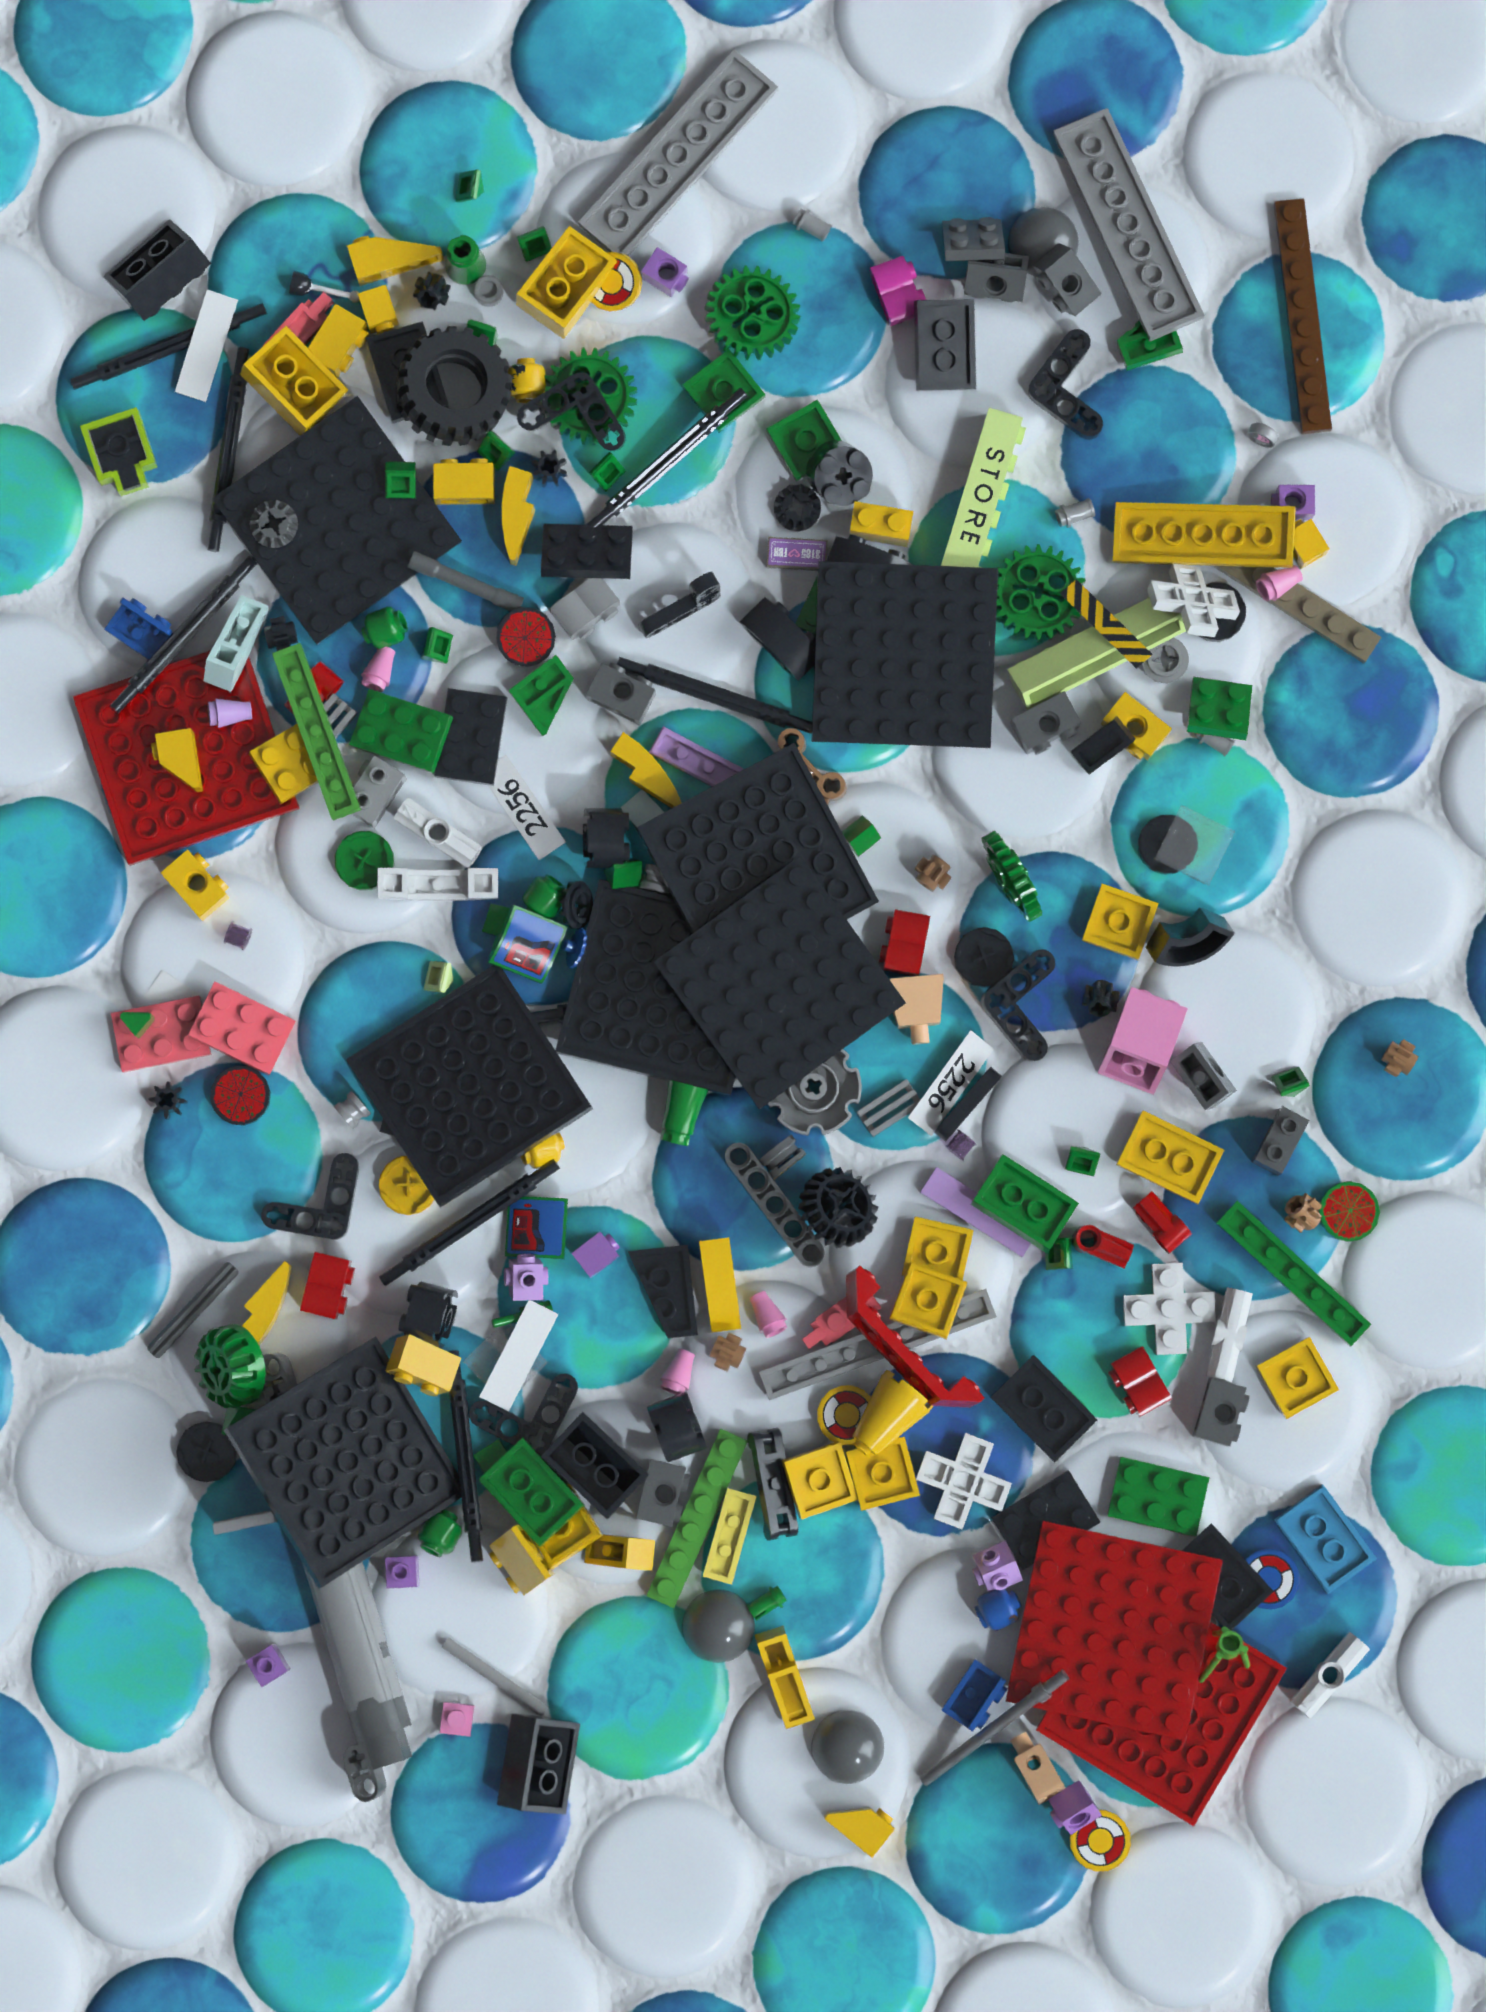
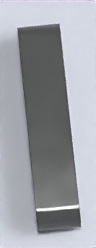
M743 1143L731 1144L725 1152L727 1166L799 1262L808 1268L818 1266L823 1261L825 1255L823 1245L818 1239L814 1240L815 1235L812 1231H806L808 1225L805 1221L800 1220L801 1216L751 1149ZM742 1149L746 1152L747 1160L744 1164L735 1165L731 1162L730 1154L733 1150ZM751 1174H762L765 1178V1185L760 1189L751 1188L748 1184V1178ZM772 1197L780 1198L783 1202V1209L779 1213L769 1212L766 1208L768 1199ZM790 1221L798 1222L802 1228L801 1234L795 1238L788 1237L784 1232L785 1225ZM808 1245L816 1246L820 1252L819 1258L814 1262L806 1261L802 1256L803 1249Z

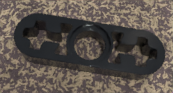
M990 1067L934 1133L946 1142L1000 1080L1002 1075Z

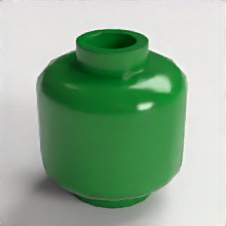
M390 606L367 614L364 620L365 626L361 628L366 643H372L377 649L390 647L402 642L405 632H408V625L403 613L400 610L396 611Z
M548 874L545 877H535L522 896V900L527 906L526 910L548 919L554 918L562 907L559 901L563 899L562 890L566 887L559 880Z
M442 1510L441 1513H437L423 1522L417 1535L421 1542L420 1547L436 1557L452 1553L463 1532L462 1527L457 1523L458 1517L447 1510Z

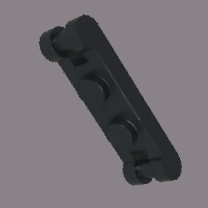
M779 1428L768 1429L766 1433H760L759 1431L749 1432L747 1442L752 1451L764 1519V1536L768 1541L776 1540L781 1535L786 1537L796 1536L798 1534V1523L794 1500L782 1464V1460L786 1459L781 1431ZM764 1445L771 1447L770 1454H765ZM777 1514L783 1515L782 1523H778Z

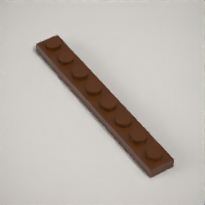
M1300 198L1275 201L1274 212L1301 434L1330 432L1332 430L1305 200Z

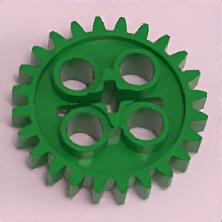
M746 265L742 270V274L733 268L730 274L731 278L725 273L722 274L721 283L714 282L712 287L714 291H709L707 296L710 302H706L704 310L710 312L706 314L704 320L705 322L712 323L709 326L708 333H718L714 342L718 343L723 340L725 342L723 351L728 350L730 347L734 348V357H737L740 351L744 352L745 360L750 358L751 353H755L757 360L760 361L763 352L769 358H772L774 348L781 353L785 347L784 343L788 345L793 339L791 335H795L798 327L794 324H798L801 316L795 314L799 311L800 304L792 303L795 301L797 294H787L790 283L781 286L779 284L781 275L772 279L770 278L771 269H768L763 275L760 274L759 266H756L754 272L750 273ZM748 290H756L761 297H752ZM768 298H771L773 300L761 306L763 302ZM761 306V308L759 309L758 314L753 313L754 311H756V310ZM725 307H735L738 313H729ZM747 312L752 313L737 328L732 327V325L741 322L745 318ZM773 312L778 315L779 319L772 320L766 313ZM744 329L754 330L757 336H748Z
M594 347L591 355H587L585 348H582L581 356L578 357L573 351H570L571 360L569 361L562 356L559 357L560 368L555 365L550 366L554 376L545 375L546 382L550 384V386H545V392L579 371L587 372L593 380L596 373L600 372L601 377L596 383L599 390L601 391L602 385L607 382L614 383L617 386V389L612 394H605L602 391L601 393L620 425L628 426V422L624 417H634V411L629 406L637 405V399L630 397L637 393V387L628 386L634 382V376H624L628 372V366L624 365L618 368L620 362L618 356L610 361L609 351H606L600 357L598 356L597 348ZM588 380L584 383L576 382L577 387L571 391L568 390L567 385L562 390L568 394L569 398H574L572 394L577 391L585 394L587 392L586 386L589 385ZM555 393L549 397L548 405L551 406L552 410H560L563 407V396ZM598 403L593 404L589 408V414L595 409H601L605 412L604 406ZM577 406L550 422L552 427L561 425L559 429L560 435L569 431L570 441H573L579 435L581 436L582 444H585L587 437H592L593 443L597 444L598 440L585 418L583 417L581 420L577 418L580 414ZM545 410V416L549 417L550 414ZM610 418L603 425L596 426L597 431L599 432L601 428H604L608 435V432L611 430L607 424L613 423L612 419Z
M1037 544L1033 553H1031L1028 546H1025L1024 555L1022 556L1016 550L1013 551L1014 561L1006 557L1003 559L1006 569L997 567L998 575L1001 577L998 578L997 608L1001 610L996 614V619L1005 617L1007 620L1003 628L1006 629L1013 625L1015 627L1014 636L1020 631H1024V640L1026 641L1030 634H1035L1037 642H1040L1042 634H1046L1049 641L1052 640L1053 631L1063 636V625L1072 629L1074 624L1070 618L1080 619L1081 614L1065 598L1061 602L1049 597V595L1063 597L1060 593L1076 579L1082 585L1086 581L1085 578H1076L1081 568L1071 569L1070 566L1073 558L1063 561V550L1056 556L1052 555V546L1048 547L1046 553L1042 552L1040 544ZM1023 569H1031L1035 573L1036 578L1030 582L1024 581L1020 577V572ZM1058 576L1062 578L1065 586L1061 589H1054L1049 585V579ZM1013 585H1019L1020 587L1027 589L1029 591L1015 590L1013 589ZM1037 587L1042 588V594H1044L1040 599L1034 598L1035 593L1032 592ZM1022 597L1027 600L1028 607L1024 610H1018L1013 606L1012 600ZM1044 605H1052L1056 608L1057 615L1047 618L1042 614L1041 608Z
M996 831L983 836L981 841L987 852L986 860L993 871L997 884L1001 887L1011 904L1014 903L1018 907L1020 913L1023 914L1028 922L1042 916L1043 912L1036 897L1038 893L1029 878L1027 869L1023 866L1015 851L1009 849L1008 845L1006 846L1003 838Z

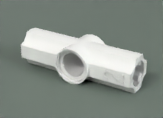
M408 797L401 804L393 818L427 841L432 847L439 849L466 868H470L483 848L450 826L444 819L438 818ZM436 826H442L446 829V835L441 840H434L430 837L431 830Z
M1226 1288L1220 1318H1217L1212 1334L1211 1345L1213 1347L1206 1372L1207 1377L1232 1382L1239 1351H1242L1247 1333V1325L1245 1324L1252 1293Z
M1348 1632L1329 1656L1316 1667L1315 1672L1290 1702L1311 1719L1332 1693L1343 1685L1345 1678L1370 1649L1355 1635ZM1327 1667H1334L1337 1671V1679L1333 1683L1327 1684L1322 1677L1323 1671Z

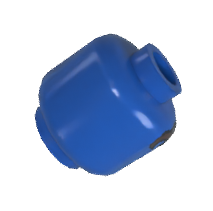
M1005 1588L1003 1590L995 1589L990 1593L986 1592L980 1595L977 1600L978 1605L974 1608L985 1629L989 1627L993 1631H999L1019 1619L1017 1609L1021 1608L1022 1604L1015 1591L1009 1593Z

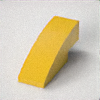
M509 466L502 499V527L510 564L517 566L535 513L534 505L526 502L533 482V475L530 472Z
M623 732L610 753L613 758L634 770L629 777L630 782L670 808L681 804L682 802L676 788L656 759L641 744Z
M728 1237L699 1241L711 1332L741 1329L730 1239Z
M286 1261L279 1266L244 1305L252 1315L242 1327L246 1328L253 1335L259 1346L276 1322L284 1304L292 1266Z
M784 1626L756 1634L755 1639L785 1728L789 1729L815 1720Z

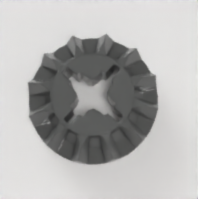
M279 500L264 501L254 509L250 518V529L253 537L263 546L279 548L287 545L296 535L298 528L297 516L288 504ZM268 512L275 519L286 518L278 525L280 529L278 530L280 533L278 536L272 528L261 529L265 527V524L269 523Z

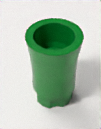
M460 235L451 239L447 246L445 269L448 276L458 284L469 285L475 283L484 275L486 270L484 254L479 250L477 243L469 236ZM463 254H467V255H468V256H464L463 258H460V256L463 255Z
M668 1080L667 1099L661 1124L663 1129L660 1140L684 1146L689 1145L690 1135L694 1133L701 1106L708 1093L707 1089Z

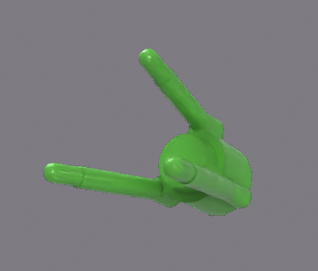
M1222 1627L1221 1630L1212 1632L1213 1636L1220 1637L1216 1643L1217 1653L1202 1672L1198 1681L1203 1683L1222 1658L1234 1659L1240 1654L1244 1667H1250L1247 1654L1248 1647L1243 1645L1242 1637L1238 1633L1229 1631L1227 1627Z

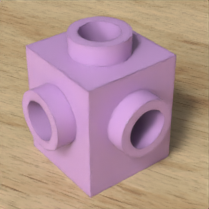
M519 1254L517 1259H509V1268H504V1284L509 1286V1296L512 1300H543V1285H548V1268L543 1267L541 1260L535 1258L533 1254Z
M1006 1541L972 1555L977 1566L972 1569L979 1586L985 1584L989 1593L995 1589L1003 1590L1023 1581L1016 1560Z

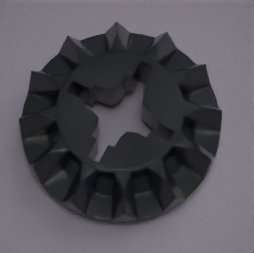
M803 484L788 485L782 491H779L774 501L775 517L788 530H807L820 517V498L813 489ZM794 496L799 503L806 504L802 508V519H800L796 511L789 510L793 506Z
M583 881L568 882L567 889L562 890L563 899L559 901L562 904L560 914L564 916L563 923L569 925L571 929L583 928L590 919L593 907L592 893L588 885Z

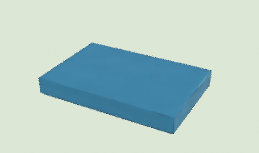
M1323 1484L1273 1519L1326 1594L1334 1591L1377 1559Z

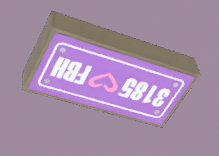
M768 537L767 568L818 571V561H827L828 540Z

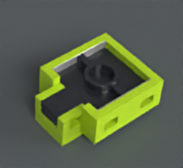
M137 407L80 426L98 482L101 486L115 482L121 497L149 488L144 472L158 468Z

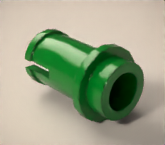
M778 1585L774 1588L768 1587V1592L751 1603L746 1604L756 1621L778 1606L780 1608L784 1607L783 1603L787 1599Z

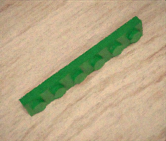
M1238 1201L1216 1222L1224 1232L1349 1347L1372 1325Z

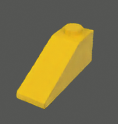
M362 236L352 241L353 244L347 245L360 286L444 261L441 247Z

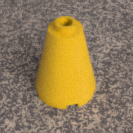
M887 1369L881 1375L853 1434V1438L856 1440L853 1445L866 1456L870 1452L877 1455L927 1415L933 1408L931 1404H927L928 1400L903 1379L897 1382L893 1378L895 1374Z

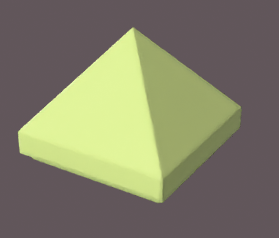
M430 961L424 990L445 993L453 983L451 963Z

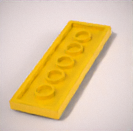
M1116 502L1113 563L1169 565L1174 563L1182 565L1293 568L1296 508L1295 506Z

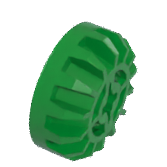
M228 1324L210 1329L206 1335L202 1336L198 1344L199 1348L194 1355V1358L199 1360V1365L194 1370L195 1372H200L202 1381L198 1383L199 1386L204 1389L208 1388L206 1397L223 1408H236L255 1402L263 1391L266 1374L264 1358L256 1339L246 1328L238 1324Z

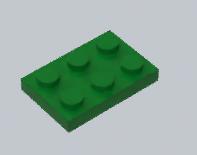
M369 689L349 745L434 774L453 717Z
M1002 1154L970 1205L1043 1252L1048 1253L1079 1203Z
M525 1438L519 1440L478 1479L539 1547H542L585 1506L580 1498Z
M1120 1457L1107 1516L1197 1537L1210 1477Z

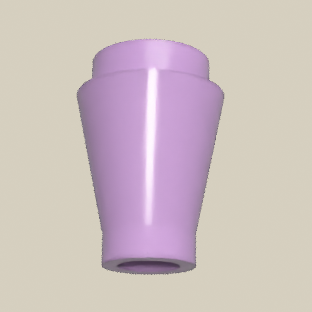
M216 698L214 702H208L210 726L217 725L218 728L252 719L251 702Z

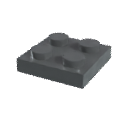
M984 217L979 220L954 218L950 221H942L945 261L1005 259L1001 219Z

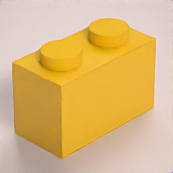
M335 304L308 349L338 378L341 372L346 373L354 359L351 357L357 347L362 348L366 342V337L369 336L366 321Z
M475 458L471 459L470 463H458L457 459H442L440 463H433L434 501L436 505L495 504V468L493 463H488L487 459Z
M855 501L849 535H855L867 541L908 547L914 511Z
M408 1334L396 1339L385 1371L395 1375L394 1379L407 1385L412 1383L421 1387L420 1391L422 1393L436 1397L438 1394L450 1392L461 1358Z

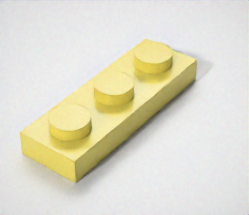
M727 1488L703 1577L732 1585L757 1496Z

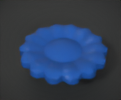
M583 928L577 929L575 934L572 935L571 940L566 939L563 944V950L566 951L567 955L566 965L572 969L578 965L585 953L587 935L586 930Z

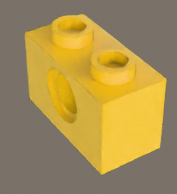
M1126 692L1123 693L1101 722V725L1104 726L1118 716L1125 726L1130 722L1139 723L1142 727V733L1134 736L1135 740L1126 749L1135 758L1140 760L1143 757L1147 761L1172 730L1170 726Z
M187 849L160 873L196 915L204 921L230 898L225 893L229 887L218 874L212 878L205 870L209 864L199 852L192 855ZM196 876H202L205 879L204 887L198 891L191 890V880Z

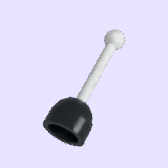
M293 271L289 294L304 296L310 290L350 298L354 303L360 301L358 291L350 293L312 284L308 275Z

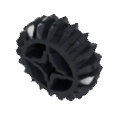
M841 1167L835 1168L833 1171L831 1168H826L822 1172L814 1174L811 1177L812 1179L804 1184V1190L799 1196L802 1202L799 1204L798 1209L805 1212L800 1220L808 1221L809 1223L806 1231L814 1230L816 1232L814 1240H819L823 1237L825 1246L834 1243L836 1249L844 1245L847 1248L852 1247L854 1244L862 1242L866 1235L873 1231L874 1227L872 1225L878 1219L874 1214L878 1211L879 1206L872 1203L876 1195L868 1193L871 1184L863 1185L861 1183L862 1176L854 1178L852 1170H847L843 1173Z

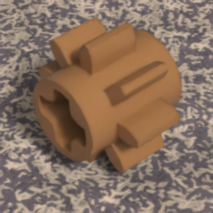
M932 855L929 860L923 856L914 869L919 873L915 879L932 892H934L937 886L943 890L951 880V876L947 874L951 867L936 855Z
M1405 1039L1401 1040L1400 1044L1392 1041L1381 1058L1382 1061L1387 1063L1384 1070L1395 1077L1400 1072L1408 1075L1419 1057L1412 1053L1416 1046Z
M1304 1193L1303 1196H1294L1286 1204L1284 1210L1288 1216L1284 1221L1300 1233L1303 1230H1311L1320 1222L1322 1216L1318 1210L1322 1205L1307 1193Z
M728 1333L726 1339L718 1336L710 1353V1357L716 1359L715 1367L727 1372L730 1366L738 1369L747 1349L740 1345L742 1338Z

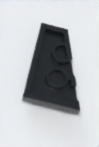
M688 1245L628 1251L667 1338L698 1335Z

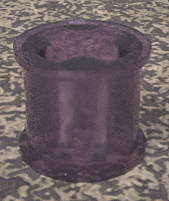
M232 921L226 932L224 943H229L244 951L249 943L253 929L245 928Z
M957 1130V1134L945 1147L960 1160L964 1161L963 1158L977 1144L962 1131Z

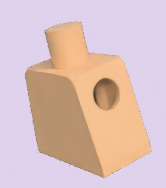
M943 974L889 979L906 1002V1004L893 1012L897 1029L910 1028L912 1045L930 1043L928 1026L939 1025L941 1021Z
M1027 1732L1011 1740L1018 1754L1014 1761L1038 1805L1045 1803L1049 1798L1065 1789L1062 1780L1041 1744L1034 1746ZM1032 1759H1037L1041 1765L1036 1770H1031L1028 1765Z

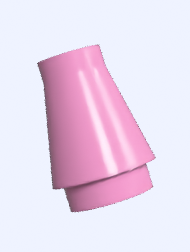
M1293 565V568L1263 573L1261 578L1256 580L1257 590L1265 601H1276L1294 585L1303 580L1302 573L1296 565Z
M384 647L377 650L361 674L363 686L377 692H383L385 687L389 686L393 658L396 653L393 649Z
M766 1291L759 1292L750 1298L759 1332L764 1333L766 1338L773 1337L787 1328L785 1323L786 1317L768 1297Z
M678 1349L676 1356L660 1379L663 1381L661 1389L674 1395L689 1390L695 1354L684 1349Z

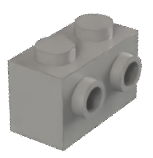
M376 756L371 761L366 760L358 771L357 775L361 777L353 788L361 810L352 813L353 816L374 829L407 779L405 774Z

